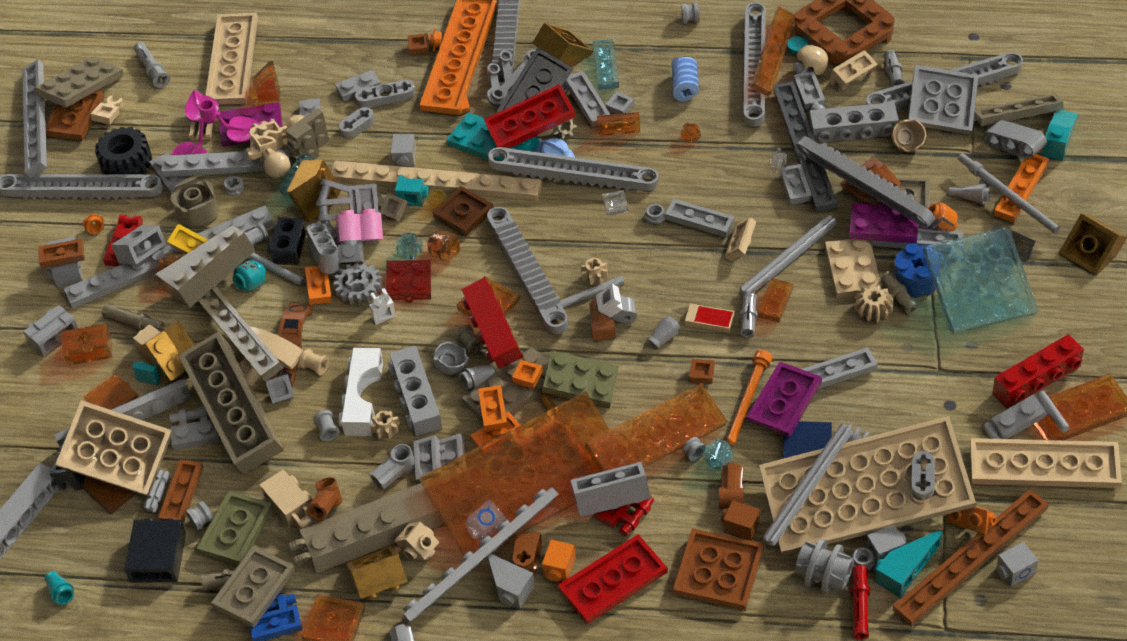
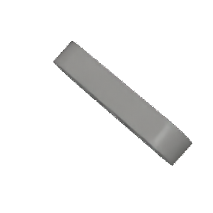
M401 80L362 88L356 92L355 97L360 108H371L409 100L415 96V88L412 81ZM383 92H390L388 96L380 95Z

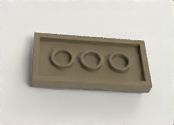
M89 57L80 64L74 65L72 68L36 86L35 92L36 95L66 108L123 77V69L102 61L97 57Z
M531 347L523 353V358L503 367L462 397V402L483 421L478 389L501 385L505 412H510L513 416L544 393L542 389L549 361ZM520 360L542 366L543 372L534 389L512 383V376Z

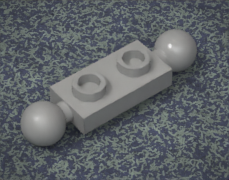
M797 61L793 65V73L795 74L794 84L804 109H826L824 107L825 98L814 71L809 72V67L805 69L803 63Z

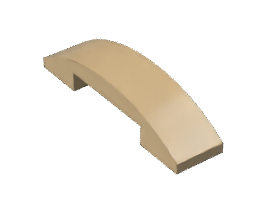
M250 327L283 367L291 370L295 367L303 353L301 348L278 335L259 328ZM227 336L224 337L226 341L232 343Z

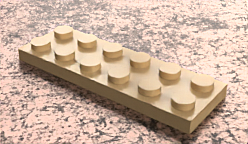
M257 13L217 15L205 96L215 99L219 105L247 103L258 23Z
M970 438L971 484L1121 488L1122 485L1118 442Z

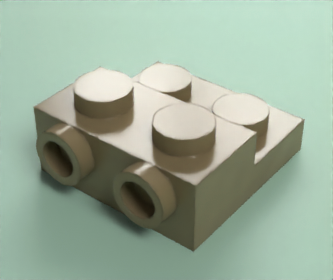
M316 108L286 130L287 144L291 151L290 157L296 165H300L303 160H315L318 158V149L329 141L324 114L319 108Z

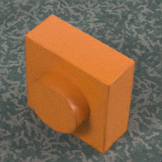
M520 360L512 376V383L534 389L543 372L542 366Z

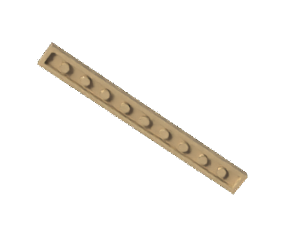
M335 161L331 171L339 183L376 184V186L396 188L399 175H404V178L423 179L424 185L429 186V191L453 193L458 187L462 186L480 196L538 201L542 187L541 179Z

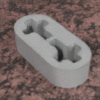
M368 107L360 108L339 123L341 136L351 139L372 126L375 121L372 109Z
M926 451L916 453L912 459V490L919 499H928L935 491V461L932 454ZM922 460L927 461L926 471H921L920 464ZM921 479L926 480L927 487L925 491L920 490Z

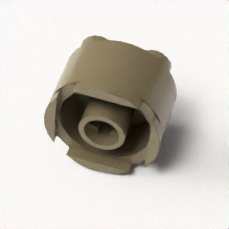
M189 178L176 185L174 193L171 194V200L180 223L186 225L188 229H195L218 218L219 207L210 182Z

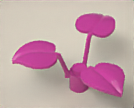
M193 90L185 106V115L192 122L200 121L198 144L196 145L192 142L181 143L175 147L172 155L207 154L205 149L200 148L203 140L204 123L212 124L217 118L224 128L228 129L226 133L228 139L236 143L250 141L252 124L260 125V122L249 117L237 116L233 117L228 125L221 117V113L218 112V102L209 96Z

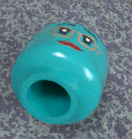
M248 260L234 269L232 277L234 285L239 290L251 292L265 283L266 270L261 263L255 260Z

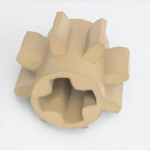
M573 119L564 124L565 129H561L562 124L554 127L552 134L560 133V138L564 139L565 134L573 135L571 131L577 125H574Z
M599 258L588 259L585 265H581L582 281L587 280L590 285L602 284L604 279H608L607 263H602Z
M380 411L376 416L371 417L373 422L370 425L372 433L377 432L378 439H391L395 433H399V418L393 417L392 411Z

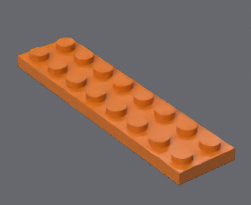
M499 0L456 1L419 105L420 111L461 115Z

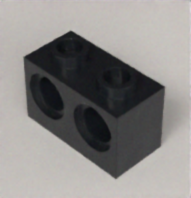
M278 217L277 224L272 229V242H269L267 247L268 255H271L273 263L299 265L307 236L304 218Z

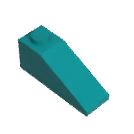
M1065 110L1055 112L1045 135L1047 144L1043 147V157L1060 161L1064 160L1079 113Z
M937 530L890 551L884 559H879L874 568L876 572L875 583L901 597L941 547L943 532Z

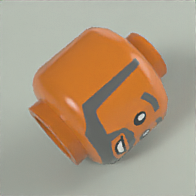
M941 202L932 204L927 208L935 216L934 222L928 228L942 232L954 231L957 228V212Z

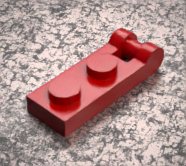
M124 214L119 215L118 225L103 259L105 265H122L118 263L111 245L143 225L142 216L128 217V215Z

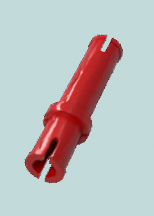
M858 565L852 569L853 586L850 588V594L853 597L852 636L857 640H865L869 638L868 596H870V587L868 586L867 567Z

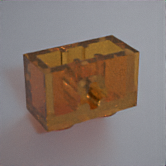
M107 324L62 331V353L68 366L113 358L112 340Z

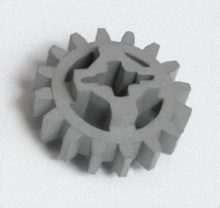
M355 262L353 267L347 264L346 270L340 269V275H335L334 287L337 297H341L342 302L349 300L350 305L355 301H358V304L361 305L363 300L369 303L371 293H374L377 297V292L382 291V277L380 276L379 269L375 270L373 264L367 267L366 262L362 265Z

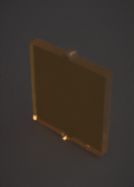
M114 374L84 396L87 402L109 410L139 397L130 387L129 382L123 381L117 374Z

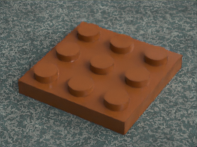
M692 528L673 587V595L746 611L764 551V544Z

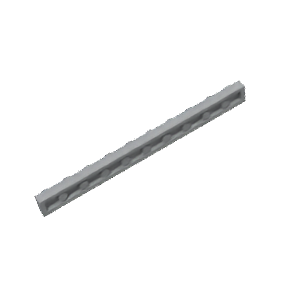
M263 206L197 234L210 240L231 225H234L241 231L248 232L257 227L258 223H262L265 229L275 224L266 206ZM168 245L157 250L136 265L122 264L63 289L73 309L153 276L186 254Z

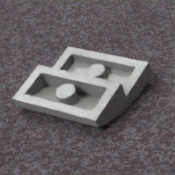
M461 433L440 440L436 435L413 441L415 479L417 482L422 483L433 478L466 471L465 445Z

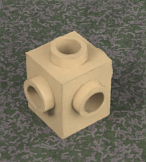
M421 522L409 523L394 541L403 550V555L413 562L426 561L431 558L435 553L434 548L439 543L434 537V532Z

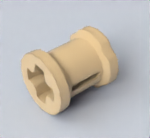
M307 349L300 356L299 366L303 369L309 368L314 370L317 375L321 376L329 366V357L325 355L319 356L314 354L311 349Z

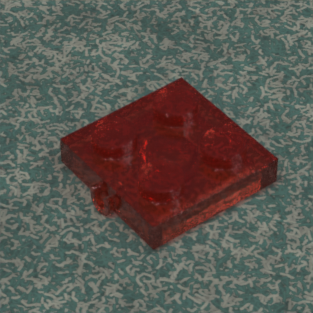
M431 260L386 261V291L392 300H405L407 303H411L413 300L431 299Z

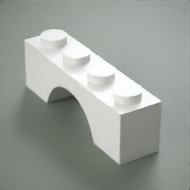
M353 348L352 357L348 358L349 375L345 376V389L347 390L346 394H342V407L344 409L343 412L339 413V426L343 427L345 436L373 435L370 427L373 424L371 417L375 416L372 403L363 400L360 396L368 385L381 380L383 358L380 348Z

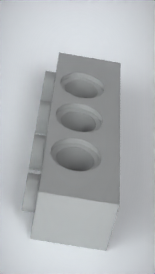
M895 102L810 110L809 126L817 143L891 136L893 127L899 123Z
M416 345L391 352V362L387 364L391 376H396V380H393L396 392L402 394V397L399 398L402 410H407L408 415H405L408 428H413L416 436L443 429L440 413Z

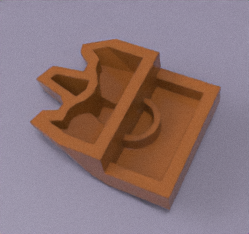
M873 157L863 163L862 166H865L867 171L872 170L874 175L879 174L880 179L885 178L887 183L891 181L894 187L899 186L901 190L900 181L884 163ZM845 180L840 183L842 189L854 196L858 204L878 205L880 202Z

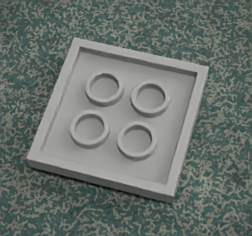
M915 65L908 120L916 119L926 128L971 135L978 75Z

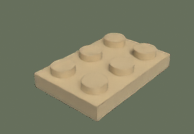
M845 239L825 242V251L837 299L855 297L856 293L860 292L861 287L868 289L869 285L875 288L880 285L882 290L870 240Z

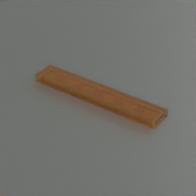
M778 7L775 11L751 83V88L768 97L773 91L795 22V15L781 7Z

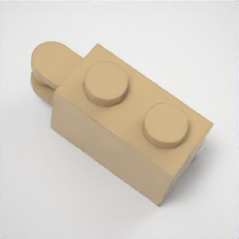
M283 469L259 484L264 499L272 503L274 511L289 528L296 525L299 529H302L316 522L308 516L306 511L312 498L306 490L302 491L299 488L300 485L293 475L289 476Z

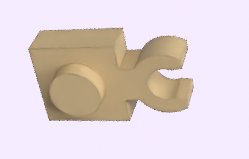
M109 96L106 104L100 102L91 113V120L110 125L120 114L119 110L123 107L122 98L113 102V96Z

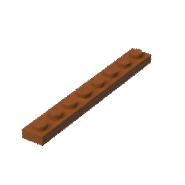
M1029 489L997 517L996 524L988 527L986 535L982 533L976 534L893 605V612L912 627L1048 509L1049 503Z

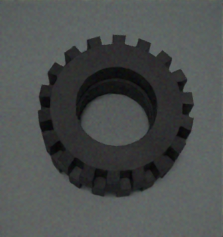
M133 127L111 129V132L104 133V137H100L98 139L99 143L95 145V154L101 171L104 174L141 175L145 174L147 169L151 167L152 154L145 134L141 133L139 129H133Z

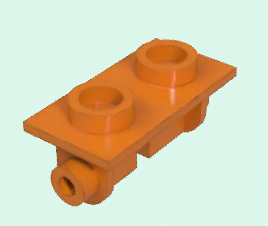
M979 507L946 514V523L985 535L987 534L988 527L995 525L997 522V517L993 512Z

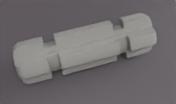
M158 470L155 475L156 480L153 481L147 495L148 498L143 505L146 512L155 513L158 509L159 504L157 503H160L166 489L165 485L170 479L169 472L166 470Z

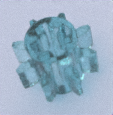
M404 233L400 239H396L397 254H403V259H415L419 253H423L422 238L416 239L415 233Z
M718 439L713 441L712 445L706 444L703 459L707 460L706 462L711 468L722 469V466L732 462L734 450L730 449L728 442Z

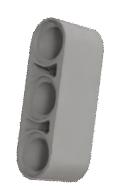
M999 120L984 133V139L989 146L1026 158L1033 157L1047 144L1046 137L1042 132L1004 120Z
M310 224L307 227L308 247L319 270L325 274L336 273L339 270L338 248L324 224Z

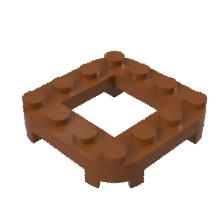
M814 0L795 13V35L803 37L812 45L822 48L828 56V63L834 65V62L844 63L860 52L867 51L882 41L888 44L894 32L895 19L874 0ZM842 9L845 12L848 10L853 11L869 25L841 40L822 25L820 21Z

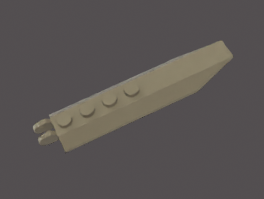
M484 468L433 478L302 528L299 532L303 539H297L285 547L288 552L306 547L308 552L295 556L291 559V562L296 566L312 560L316 574L395 544L394 541L409 523L421 522L424 526L434 529L452 522L492 491L493 488Z

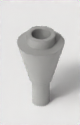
M986 183L964 188L949 187L948 191L949 196L962 197L981 205H985V202L990 200L991 194L990 188H987Z

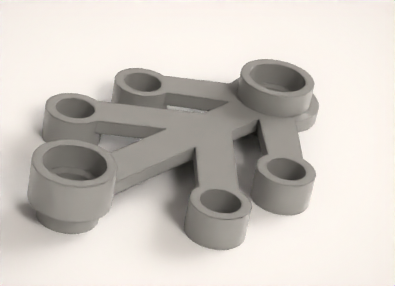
M507 50L500 52L498 60L502 65L504 83L501 86L497 76L500 71L499 65L496 63L488 65L486 72L490 78L491 88L487 92V100L490 105L494 107L501 105L508 94V90L512 88L535 50L526 52L522 64L513 73L510 66L512 54Z

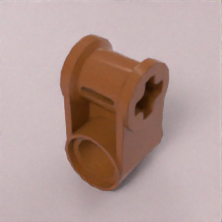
M516 532L514 539L513 563L532 572L533 576L536 575L539 555L542 549L541 533Z

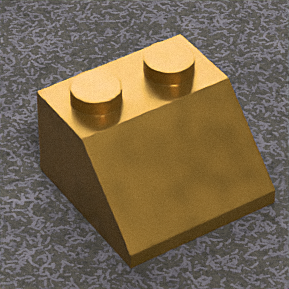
M547 23L542 25L532 42L536 47L571 67L594 52L571 31Z
M324 159L301 161L287 190L288 195L305 221H310L319 215V206H316V200L319 198L322 187L320 184L321 179L338 183ZM330 188L327 199H337L341 190Z
M1081 213L1058 253L1098 275L1117 256L1127 236L1093 216Z
M177 321L142 344L141 348L151 363L156 365L158 373L164 382L168 383L186 372L178 355L195 345L180 322Z
M392 546L346 562L356 591L361 599L370 600L380 595L379 592L387 589L389 591L400 589L403 587V583L408 582L399 555Z

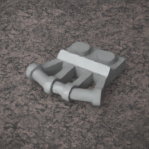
M321 179L320 184L322 187L319 198L316 200V206H319L320 214L318 221L327 227L333 239L337 237V231H334L329 220H336L335 216L341 215V213L328 215L327 205L349 203V210H354V214H362V210L375 209V213H379L376 184L346 186ZM330 188L348 192V198L327 199Z

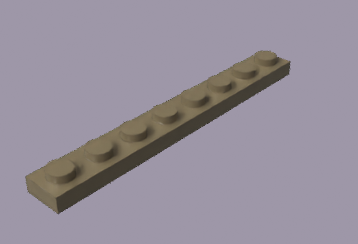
M213 287L198 300L200 305L264 382L283 369L278 359L216 287Z

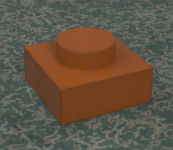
M428 33L408 36L410 55L430 53Z
M692 359L689 383L713 384L715 360Z

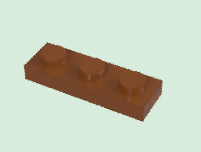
M179 459L158 517L159 520L172 518L182 520L184 524L187 516L185 511L190 507L204 468L202 462Z

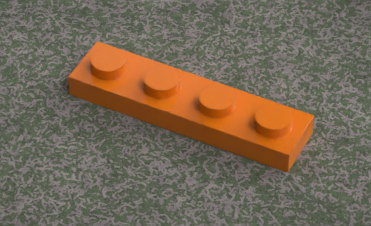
M1037 154L1031 158L1025 157L1008 188L1027 201L1045 171L1049 158ZM1003 195L994 210V216L1015 223L1022 209Z

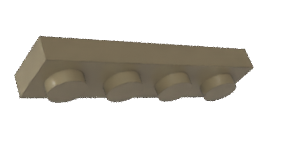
M1055 93L977 109L974 111V118L981 126L990 127L999 120L1013 122L1015 119L1033 118L1039 114H1053L1056 111L1064 110L1063 101Z

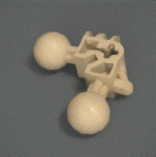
M292 116L287 120L284 127H279L272 118L270 122L261 121L260 125L252 124L250 129V151L247 153L248 159L258 158L261 163L264 162L265 172L272 178H282L287 175L291 166L289 158L285 154L277 152V149L283 148V139L287 138L286 130L304 118V116Z

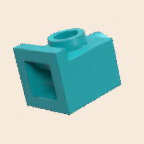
M399 175L395 194L397 197L406 200L408 206L423 207L424 199L429 196V186L424 185L423 179L404 178V175Z

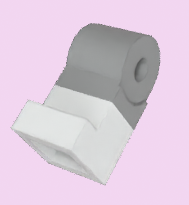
M611 284L596 295L599 312L623 324H629L636 320L637 313L634 300L620 295L619 288L614 284Z

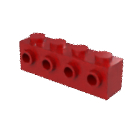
M486 277L462 288L461 290L465 297L461 300L466 310H471L472 312L469 318L474 328L478 327L480 330L477 336L481 344H486L488 347L485 354L489 362H495L497 367L501 369L523 358L524 356Z
M1067 334L995 376L992 394L1006 409H1009L1079 368L1082 363L1084 348Z

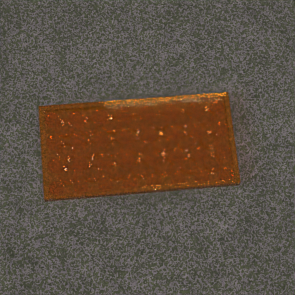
M585 391L420 477V482L463 556H465L470 551L473 554L480 549L478 544L488 535L493 538L499 532L496 529L504 521L512 522L517 517L514 513L524 504L528 507L535 502L533 497L543 488L547 492L553 487L558 496L517 532H525L575 505L576 502L570 480L630 465L631 463L590 396ZM489 506V510L495 514V521L493 524L486 526L479 522L478 514ZM484 511L480 519L484 523H490L493 516L490 512Z

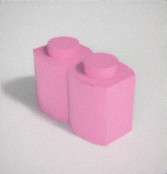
M375 209L362 210V214H354V210L341 211V215L335 216L337 243L345 240L374 241L383 239L381 213H375Z

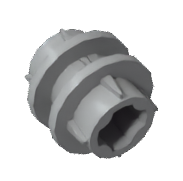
M821 538L817 544L806 541L798 555L795 573L805 578V586L809 588L816 581L822 582L821 591L824 593H829L831 588L843 591L849 581L854 559L843 554L844 547L838 544L833 551L827 550V541Z

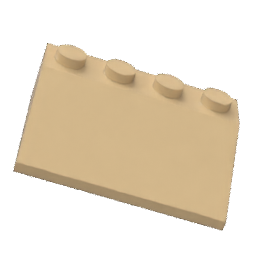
M81 400L55 465L147 496L170 442L171 430Z

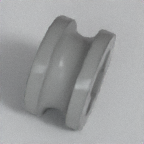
M230 176L225 179L224 187L226 194L230 196L241 194L244 190L242 178Z
M698 437L688 440L682 448V452L688 455L690 461L699 459L706 451V446L701 443Z

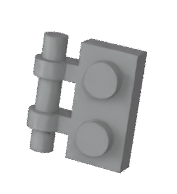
M204 406L199 407L197 410L186 411L184 409L178 410V413L170 414L171 423L180 422V425L171 426L173 450L220 442L219 434L212 420H209L210 416ZM200 418V422L188 423V420Z

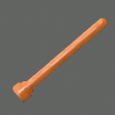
M757 350L752 359L754 370L726 440L730 446L736 443L762 372L769 368L773 356L765 350Z

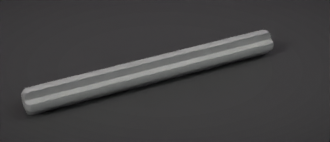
M827 215L740 287V294H754L836 226V219L831 215Z
M840 424L763 536L767 544L771 546L776 545L852 434L849 426Z

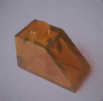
M269 61L252 78V86H249L250 99H254L255 106L280 102V86L273 61Z

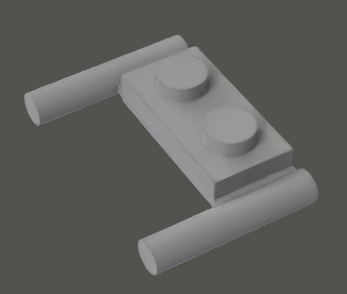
M1041 391L1037 396L1031 395L993 417L992 422L985 423L982 428L990 439H1009L1047 417V415L1051 416L1062 433L1068 431L1070 426L1045 391Z

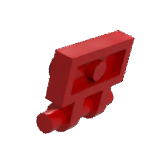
M650 496L651 499L643 500L639 503L593 514V517L612 528L618 522H621L623 526L619 529V532L627 536L630 531H634L637 528L641 517L649 513L654 498ZM632 506L635 508V511L629 515L626 512Z

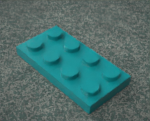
M469 112L446 139L448 146L488 160L490 150L497 147L483 120L485 118ZM533 137L509 149L534 152L540 145V140L537 137ZM500 156L493 158L495 161L504 160V158Z

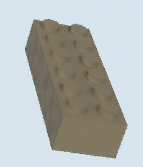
M219 332L178 355L232 462L243 474L284 451L231 347Z

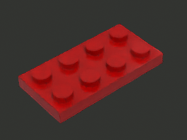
M558 84L483 120L496 146L511 148L577 116L561 85Z
M637 534L558 584V590L583 621L589 624L668 573V567L641 536Z

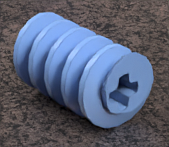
M678 57L672 60L671 64L673 95L678 101L684 102L690 100L699 92L698 64L693 58Z

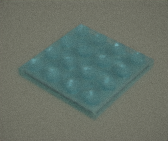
M1009 227L925 246L922 249L951 334L1034 315L1038 312Z

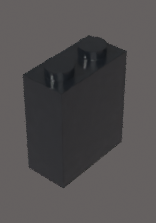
M172 518L167 520H134L125 564V572L130 583L178 582L186 537L182 520Z

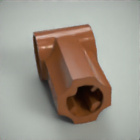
M594 298L589 303L593 342L615 339L616 332L613 318L598 311L597 299Z
M728 462V464L722 466L721 487H719V509H728L732 500L744 504V488H742L743 466L737 463Z
M333 477L321 479L315 485L317 494L306 509L308 516L315 521H324L331 508L337 507L343 501L337 481Z

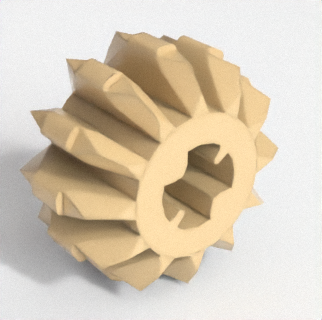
M869 285L868 289L861 287L860 292L856 293L855 312L859 313L860 319L866 318L868 322L871 319L877 323L880 318L886 320L888 314H891L893 310V297L889 294L888 288L881 290L880 285L876 288Z

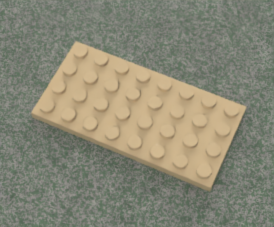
M947 416L846 442L778 540L782 556L800 552L806 541L817 544L822 538L827 541V544L871 534L883 528L898 527L976 507V501L950 417ZM823 449L759 465L773 521ZM921 451L931 453L935 461V491L928 499L917 498L912 490V459L916 453ZM922 460L920 464L921 471H926V460ZM921 479V486H919L921 491H925L927 487L925 479Z

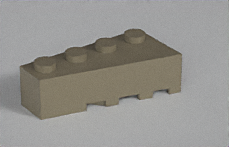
M231 225L155 275L169 294L190 308L256 250L246 234L234 225Z

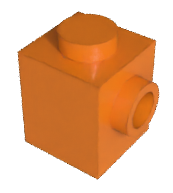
M555 540L550 541L542 562L543 576L554 582H563L569 578L576 560L575 545Z

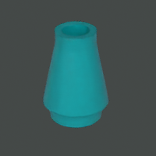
M51 571L45 575L44 581L47 584L52 601L59 605L69 603L74 597V587L59 576L56 571Z

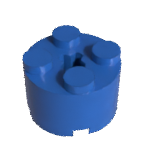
M914 243L908 244L897 254L894 264V276L901 285L906 286L907 292L911 297L918 298L926 293L930 295L937 289L941 266L940 255L936 251Z

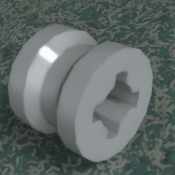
M697 2L692 3V5L681 4L683 24H687L689 21H694L695 23L700 21Z
M203 501L197 503V507L194 509L189 508L185 511L189 521L197 531L202 529L205 523H211L214 518Z

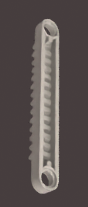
M499 0L492 63H496L500 67L497 75L498 79H504L502 65L498 60L500 52L503 50H507L512 54L510 66L511 72H514L521 0Z
M758 2L750 3L745 8L744 122L752 127L761 125L765 120L766 9L763 4ZM758 11L760 14L753 15L751 12ZM752 113L759 114L756 118H752L749 115Z
M1010 52L951 69L950 71L978 75L977 87L978 85L984 87L987 82L992 84L994 80L999 82L1001 78L1019 73L1022 69L1023 58L1017 53ZM1013 61L1017 64L1012 66L1008 65L1007 62ZM912 81L869 94L866 98V105H870L874 101L881 103L895 102L897 112L901 108L906 110L910 104Z
M803 136L796 143L797 149L804 156L920 226L928 228L934 222L935 216L933 213L916 202L913 194L907 195L906 190L901 191L899 186L894 187L891 181L887 183L885 178L880 179L879 174L874 175L872 170L867 171L865 166L860 167L859 162L854 163L852 158L847 159L846 155H841L838 150L834 152L833 147L828 148L825 142L818 144L812 139Z
M501 147L493 148L488 154V164L492 169L513 172L515 176L520 173L523 177L530 175L532 178L539 176L540 179L547 177L550 181L555 178L558 182L564 179L566 183L571 180L574 184L581 182L582 185L590 183L591 186L598 184L601 188L606 185L609 189L615 186L617 190L622 187L625 191L629 189L650 191L658 185L659 176L657 171L648 167ZM500 156L503 157L504 160L495 161L493 158ZM651 177L653 180L646 182L642 178Z
M6 174L0 177V195L5 197H23L25 200L28 197H31L33 200H36V197H39L41 200H44V197H47L49 200H52L53 197L58 200L61 197H64L66 200L69 197H72L74 200H77V197H80L82 200H85V197H88L90 200H93L94 197L98 200H101L102 197L107 200L110 197H113L115 200H118V197H121L123 200H126L127 197L134 200L135 197L158 196L163 190L161 179L157 175L36 174L30 178L26 174ZM13 183L12 186L3 188L5 184ZM149 184H157L153 188H146Z
M494 207L490 209L487 213L489 227L546 329L552 334L565 332L568 328L567 314L560 304L555 291H553L552 285L546 279L545 273L539 267V263L532 254V250L529 249L528 243H526L518 226H516L515 220L512 219L506 208ZM496 216L504 217L502 220L499 221L493 220V218ZM554 319H560L562 320V323L554 325L551 324V321Z

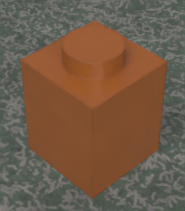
M732 500L729 508H725L721 516L724 533L752 541L760 523V509Z

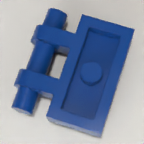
M295 594L277 595V598L274 599L267 611L279 609L265 612L254 628L250 626L253 641H265L303 630L297 604L287 606L297 603Z

